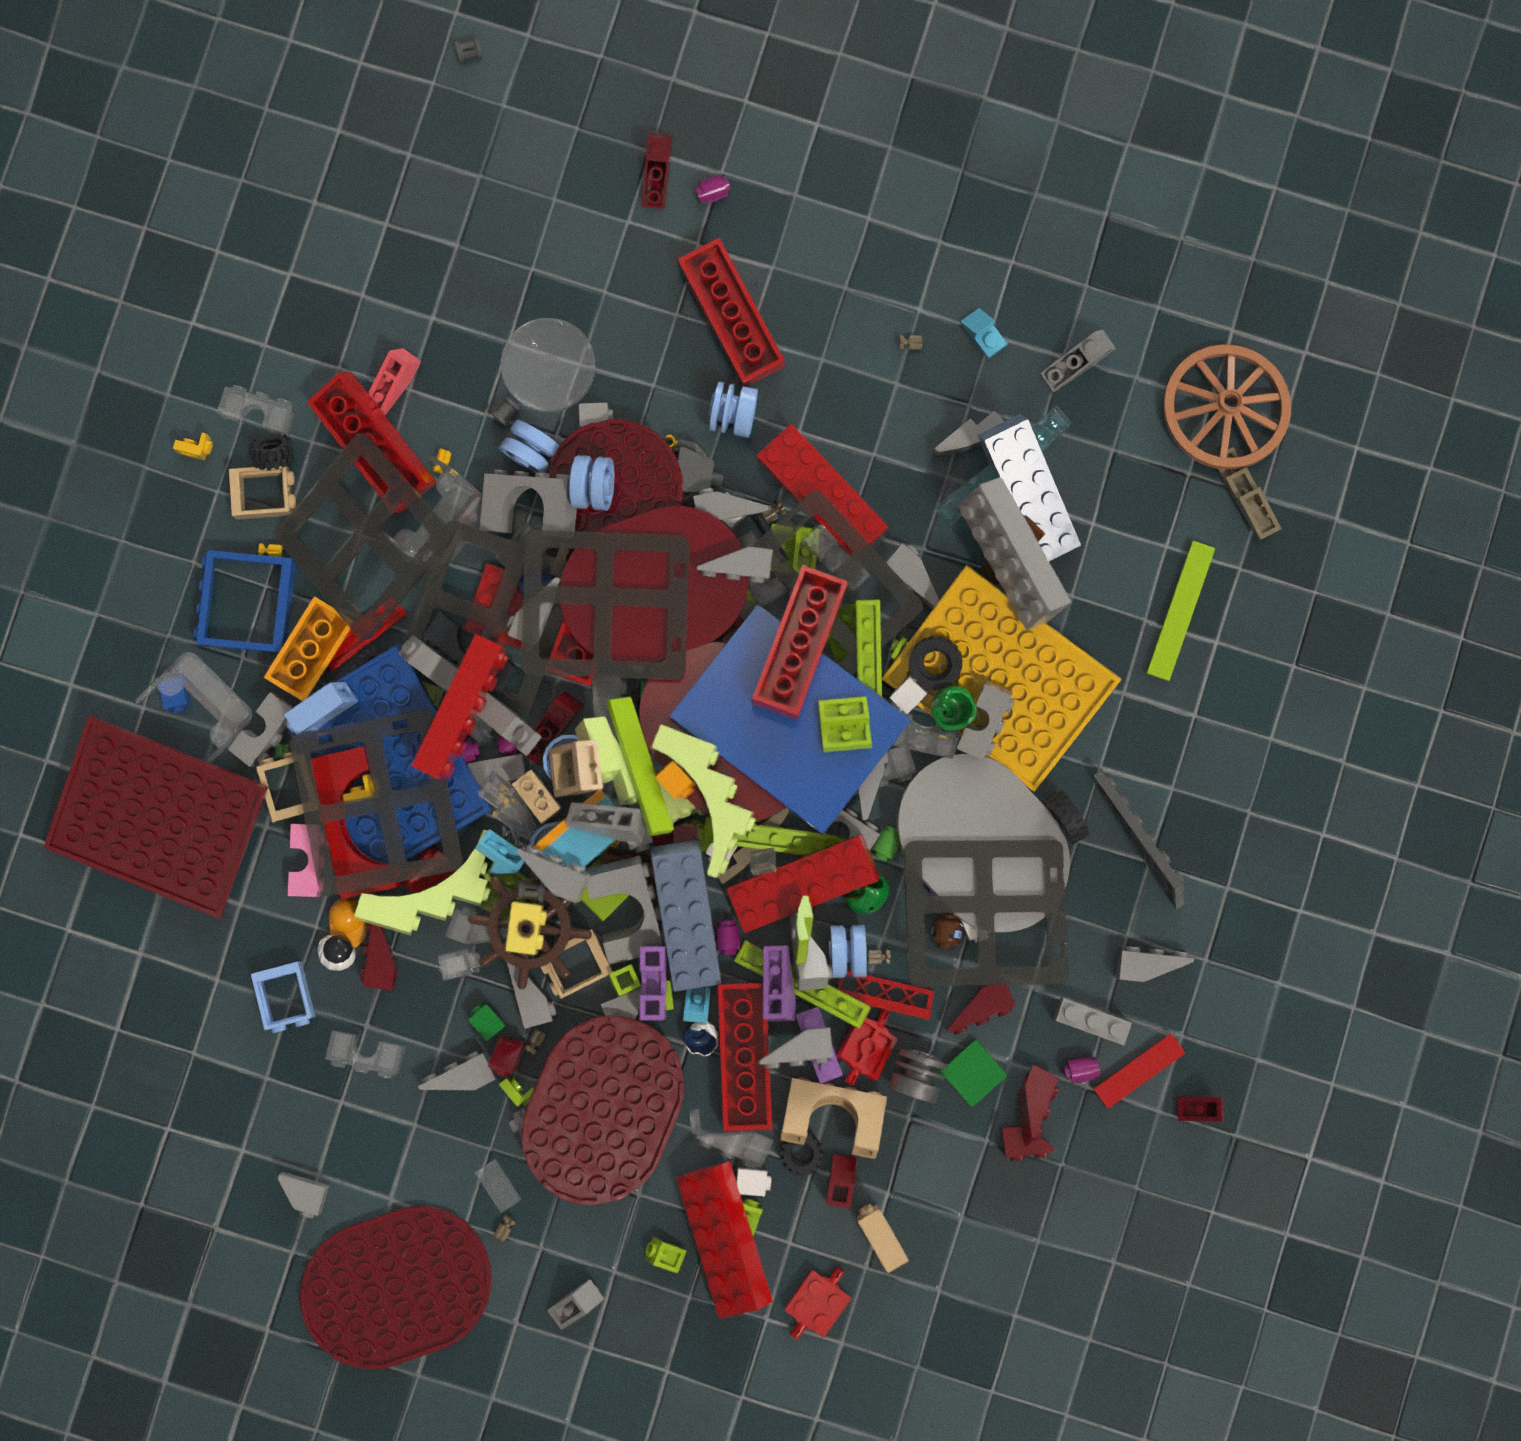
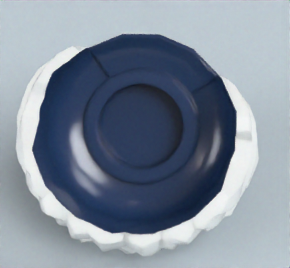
M709 1022L692 1023L684 1032V1041L691 1054L708 1056L714 1053V1050L719 1045V1032Z

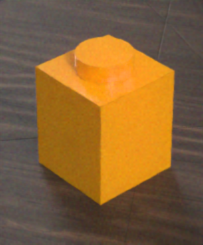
M672 761L655 777L672 797L677 800L681 797L683 800L693 793L694 789L692 787L697 784L676 761Z

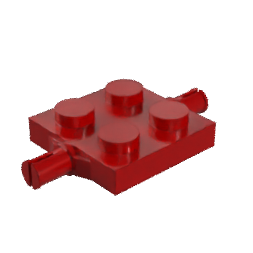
M881 1009L876 1021L866 1017L860 1029L851 1025L836 1054V1057L847 1063L851 1068L844 1080L847 1084L854 1086L859 1074L877 1081L898 1040L884 1026L890 1015L888 1011Z
M837 1266L830 1278L821 1276L811 1269L784 1307V1311L792 1315L798 1322L790 1333L796 1340L799 1339L805 1329L813 1330L824 1338L851 1300V1296L842 1291L837 1284L845 1273L840 1267Z

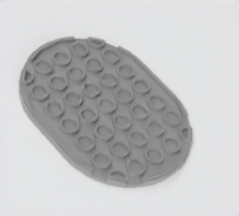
M957 754L934 761L923 768L910 781L902 795L897 813L896 824L901 851L916 875L957 918L972 927L989 932L1007 933L1036 924L1054 909L1061 899L1068 882L1070 870L1068 844L1057 820L1054 819L1048 809L1010 769L988 757H984L981 760L970 754Z

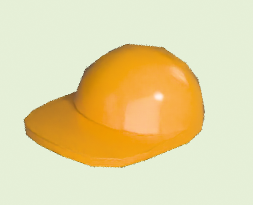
M353 898L338 899L329 910L330 934L342 935L348 938L353 948H356L364 941L367 930L366 922L356 920L354 917L359 901Z

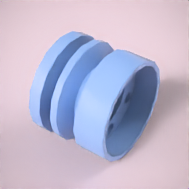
M718 382L714 394H712L709 408V430L715 432L719 421L722 422L721 433H725L728 425L733 424L735 436L749 438L755 414L758 389L743 386L739 396H735L734 384H730L728 393L725 394V383Z

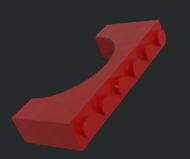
M363 746L310 759L309 772L315 781L316 788L314 789L316 800L320 803V821L325 825V843L327 848H330L332 857L330 858V866L336 875L335 888L341 900L360 896L362 893L369 894L402 886L398 863H382L366 856L353 842L346 824V804L344 803L343 795L350 793V788L353 787L361 776L376 769L372 747Z

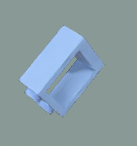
M330 682L284 714L288 720L286 724L297 735L314 733L353 706L358 700L346 682Z
M302 961L251 974L264 1030L272 1029V1033L287 1030V1024L295 1023L296 1027L310 1024L309 1019L314 1018L315 1013ZM296 973L306 1013L273 1022L264 981Z

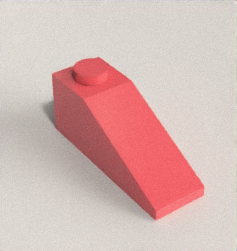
M405 349L388 352L368 392L384 415L388 413L410 384L421 363L418 358Z

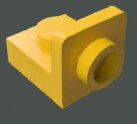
M202 433L198 445L196 441L184 438L183 441L175 440L173 449L178 454L205 461L206 455H210L213 442L208 434Z
M363 775L364 785L350 788V793L343 795L344 803H355L379 797L380 784L375 775Z

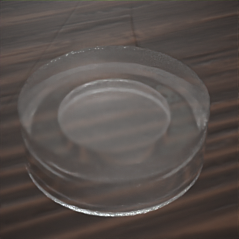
M699 1109L690 1110L692 1133H702Z

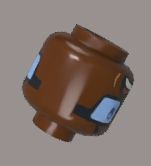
M940 914V917H936L933 920L931 940L938 942L937 947L952 950V945H959L961 943L963 923L959 921V918Z

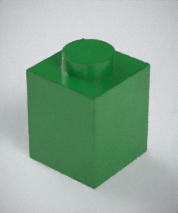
M481 1003L470 1012L472 1017L468 1019L487 1042L507 1026L489 1003L484 1006Z

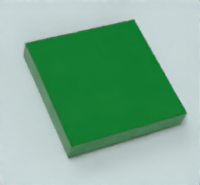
M976 1039L948 1063L947 1070H940L971 1107L976 1105L1008 1076Z

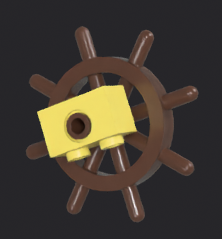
M532 872L531 883L540 884L541 880ZM493 876L490 879V883L501 898L493 907L490 917L470 915L468 917L470 924L488 926L489 938L494 948L479 960L480 966L486 967L500 956L509 964L520 967L517 983L519 989L527 987L529 969L542 967L549 963L555 967L561 977H569L570 971L559 956L566 948L570 937L586 940L592 937L590 930L571 928V919L566 905L571 901L559 898L552 894L551 891L545 889L544 900L551 905L543 911L544 905H538V900H529L528 903L517 902L515 899L518 898L519 888L508 891L497 876ZM508 906L511 909L510 919H503L501 915ZM554 914H558L560 926L545 924L546 920ZM499 928L508 929V937L504 941L501 939ZM542 934L559 936L553 948ZM538 950H542L545 954L537 958H531V954H537ZM512 952L521 953V957Z

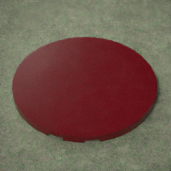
M608 419L596 423L593 422L574 431L559 445L554 456L551 457L546 471L547 474H550L549 478L555 479L556 474L571 475L572 464L577 455L590 456L593 463L598 457H606L613 460L615 476L610 508L607 511L595 510L591 503L586 509L577 508L574 539L561 538L574 550L584 539L601 528L655 509L682 506L683 474L673 450L653 430L628 420Z

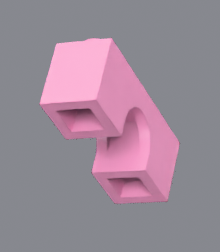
M291 824L290 848L304 850L308 855V864L300 872H289L288 896L321 897V892L325 890V878H321L322 868L326 866V855L322 854L323 844H326V830H323V825Z

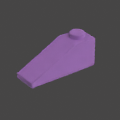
M764 946L763 1019L771 1022L795 1021V990L788 946Z

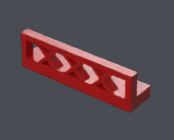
M847 970L846 975L853 977L851 971ZM866 975V977H855L860 986L849 991L842 989L844 978H839L837 989L866 1005L927 1020L930 1019V1009L935 991ZM859 978L865 979V980H868V981L862 984L861 981L859 980ZM872 981L877 982L883 992L875 997L870 996L864 986ZM882 984L890 985L891 987L885 990ZM898 987L903 990L906 997L899 1002L892 1001L887 992ZM862 988L865 994L858 993L856 991ZM905 989L911 990V991H915V992H913L912 994L908 995V993L906 992ZM917 993L927 994L928 998L925 1009L916 1007L911 997ZM885 994L888 1000L879 997ZM909 1000L911 1005L904 1004L903 1002Z

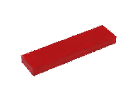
M394 596L390 597L352 626L327 666L332 673L408 616Z
M1170 1033L1098 1084L1093 1090L1108 1109L1184 1055L1185 1052L1172 1033Z

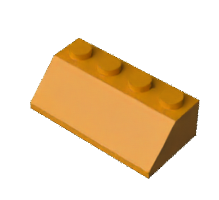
M314 596L264 678L301 701L306 700L355 621Z

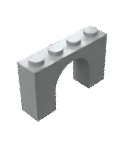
M494 470V474L484 473L480 530L512 533L515 503L524 491L533 488L541 496L544 505L542 535L574 539L577 508H573L570 502V475L556 474L555 479L549 478L550 474L535 473V477H528L529 472L515 471L514 475H508V471Z
M641 855L585 869V872L590 873L586 884L590 900L611 894L625 893L635 897L641 903L644 910L640 920L632 927L603 934V946L609 965L639 958L640 946L664 945V942H666L664 929L660 928L659 921L662 920L659 906H654L653 899L656 898L653 884H648L647 877L650 876L647 862L642 863Z

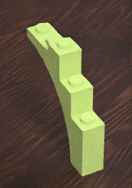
M606 717L583 719L575 728L578 741L597 740L602 783L613 780L620 805L638 806L639 803L621 747L613 736ZM659 782L672 825L678 818H685L693 813L706 815L687 799L683 800L682 797L679 800L674 799Z
M660 725L652 748L670 756L684 767L696 781L706 799L712 817L714 834L713 854L707 874L717 878L720 873L725 874L729 864L726 857L729 851H734L738 838L734 837L735 834L746 835L747 831L751 833L756 821L755 818H752L754 812L727 802L728 798L733 799L737 790V785L734 784L736 779L709 769L710 765H715L719 752L716 751V745Z
M483 830V832H482V834H481V837H480L478 843H479L480 840L483 838V836L487 833V830ZM474 849L467 861L452 876L437 886L420 893L400 897H380L362 893L354 917L356 920L411 936L412 930L417 931L421 917L417 916L418 913L446 921L447 915L452 916L456 902H452V899L481 906L482 901L487 902L491 889L487 887L488 880L479 878L480 875L485 876L488 862H485L486 856Z

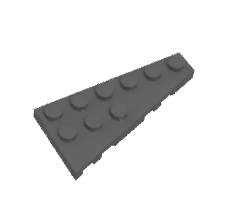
M1102 770L1094 775L1096 786L1110 808L1118 810L1116 815L1123 828L1129 827L1133 844L1153 873H1158L1157 879L1160 882V886L1164 892H1171L1173 896L1172 904L1176 910L1184 905V878L1178 870L1173 871L1169 863L1171 861L1164 851L1160 852L1155 845L1157 841L1150 831L1145 832L1140 816L1136 812L1133 814L1128 808L1130 803L1125 795H1119L1115 790L1117 786L1110 775L1105 776Z

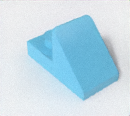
M980 308L960 321L987 359L1007 346V342L994 326V319Z
M490 829L475 848L495 862L489 871L490 874L517 873L525 863L517 853L518 848Z
M711 986L686 989L683 1021L708 1022Z

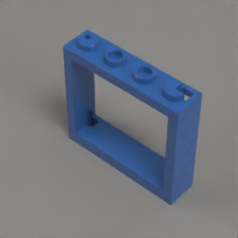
M207 550V555L203 556L202 570H205L204 579H201L199 583V593H202L201 603H198L196 608V615L199 617L198 626H195L193 634L196 644L201 647L279 654L288 638L296 561L292 558ZM216 559L282 566L273 644L207 638Z

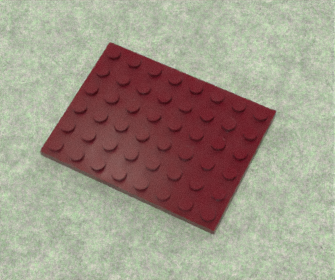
M91 715L87 718L43 848L220 919L223 917L269 787Z

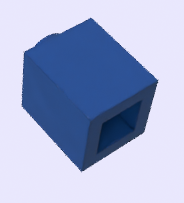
M179 676L158 681L164 710L177 714L185 712L186 707L192 706L186 678Z

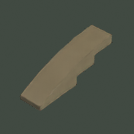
M1234 447L1228 449L1227 458L1239 457ZM1247 467L1232 470L1217 469L1232 498L1259 540L1281 529L1261 488H1257Z
M786 807L784 811L782 810L762 824L780 827L789 810ZM743 847L732 856L737 864L726 870L725 874L719 875L718 878L721 883L725 884L742 871L761 853L762 849Z

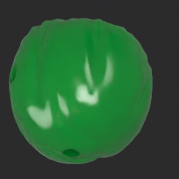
M951 686L941 689L934 696L931 703V713L935 723L944 730L955 731L963 729L971 724L977 715L973 696L962 686Z
M879 874L880 879L878 881L846 893L844 900L848 907L857 913L870 914L876 912L884 905L888 898V881Z

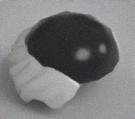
M328 935L319 942L317 949L319 960L329 970L342 971L353 964L356 952L348 938L342 935Z

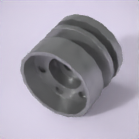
M901 1048L899 1055L909 1059L908 1062L896 1061V1064L904 1068L905 1071L904 1074L893 1072L888 1088L936 1104L940 1088L931 1082L932 1079L944 1080L945 1076L936 1073L935 1069L937 1067L947 1070L948 1064L942 1062L937 1056L916 1049L905 1050Z

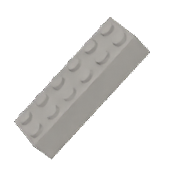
M1002 477L979 485L958 505L963 518L968 523L974 538L979 543L985 558L990 563L997 580L1001 583L1008 600L1012 603L1026 631L1050 621L1072 603Z

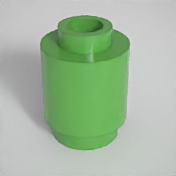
M888 825L885 830H881L871 849L875 852L874 857L885 863L887 859L893 860L901 845L898 831Z

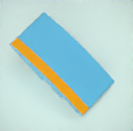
M599 789L583 803L617 807L602 789ZM566 817L534 847L540 849V854L547 857L549 854L561 857L563 859L562 862L570 866L572 863L586 867L615 840L567 827L565 825Z

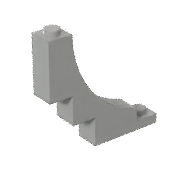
M414 635L403 644L402 649L398 653L410 665L445 691H448L458 671V668L452 662ZM488 692L485 700H487L486 706L482 713H477V716L527 756L541 736L514 711Z

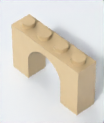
M804 1077L792 1078L780 1140L804 1145L811 1114L823 1105L833 1104L846 1109L854 1119L856 1129L852 1155L875 1159L879 1149L887 1097L875 1091L866 1093L858 1091L854 1087L841 1088L829 1082L820 1084L811 1082Z

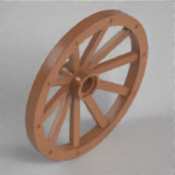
M1215 345L1191 354L1176 368L1165 389L1163 414L1170 436L1186 455L1208 467L1232 470L1258 463L1278 446L1289 426L1291 399L1284 378L1268 359L1245 347ZM1214 357H1227L1226 390L1205 364L1204 360ZM1235 358L1245 360L1257 367L1237 390L1234 389ZM1196 365L1218 394L1179 381L1190 368ZM1262 373L1270 379L1277 392L1247 397L1242 396ZM1176 389L1215 402L1177 413L1174 411ZM1224 400H1231L1234 403V407L1226 406ZM1279 401L1280 415L1278 424L1244 405ZM1216 411L1215 415L1191 442L1183 434L1177 423L1178 420ZM1241 414L1275 432L1267 444L1259 450ZM1223 417L1224 423L1219 457L1197 448L1196 446ZM1232 417L1251 452L1249 455L1227 458Z

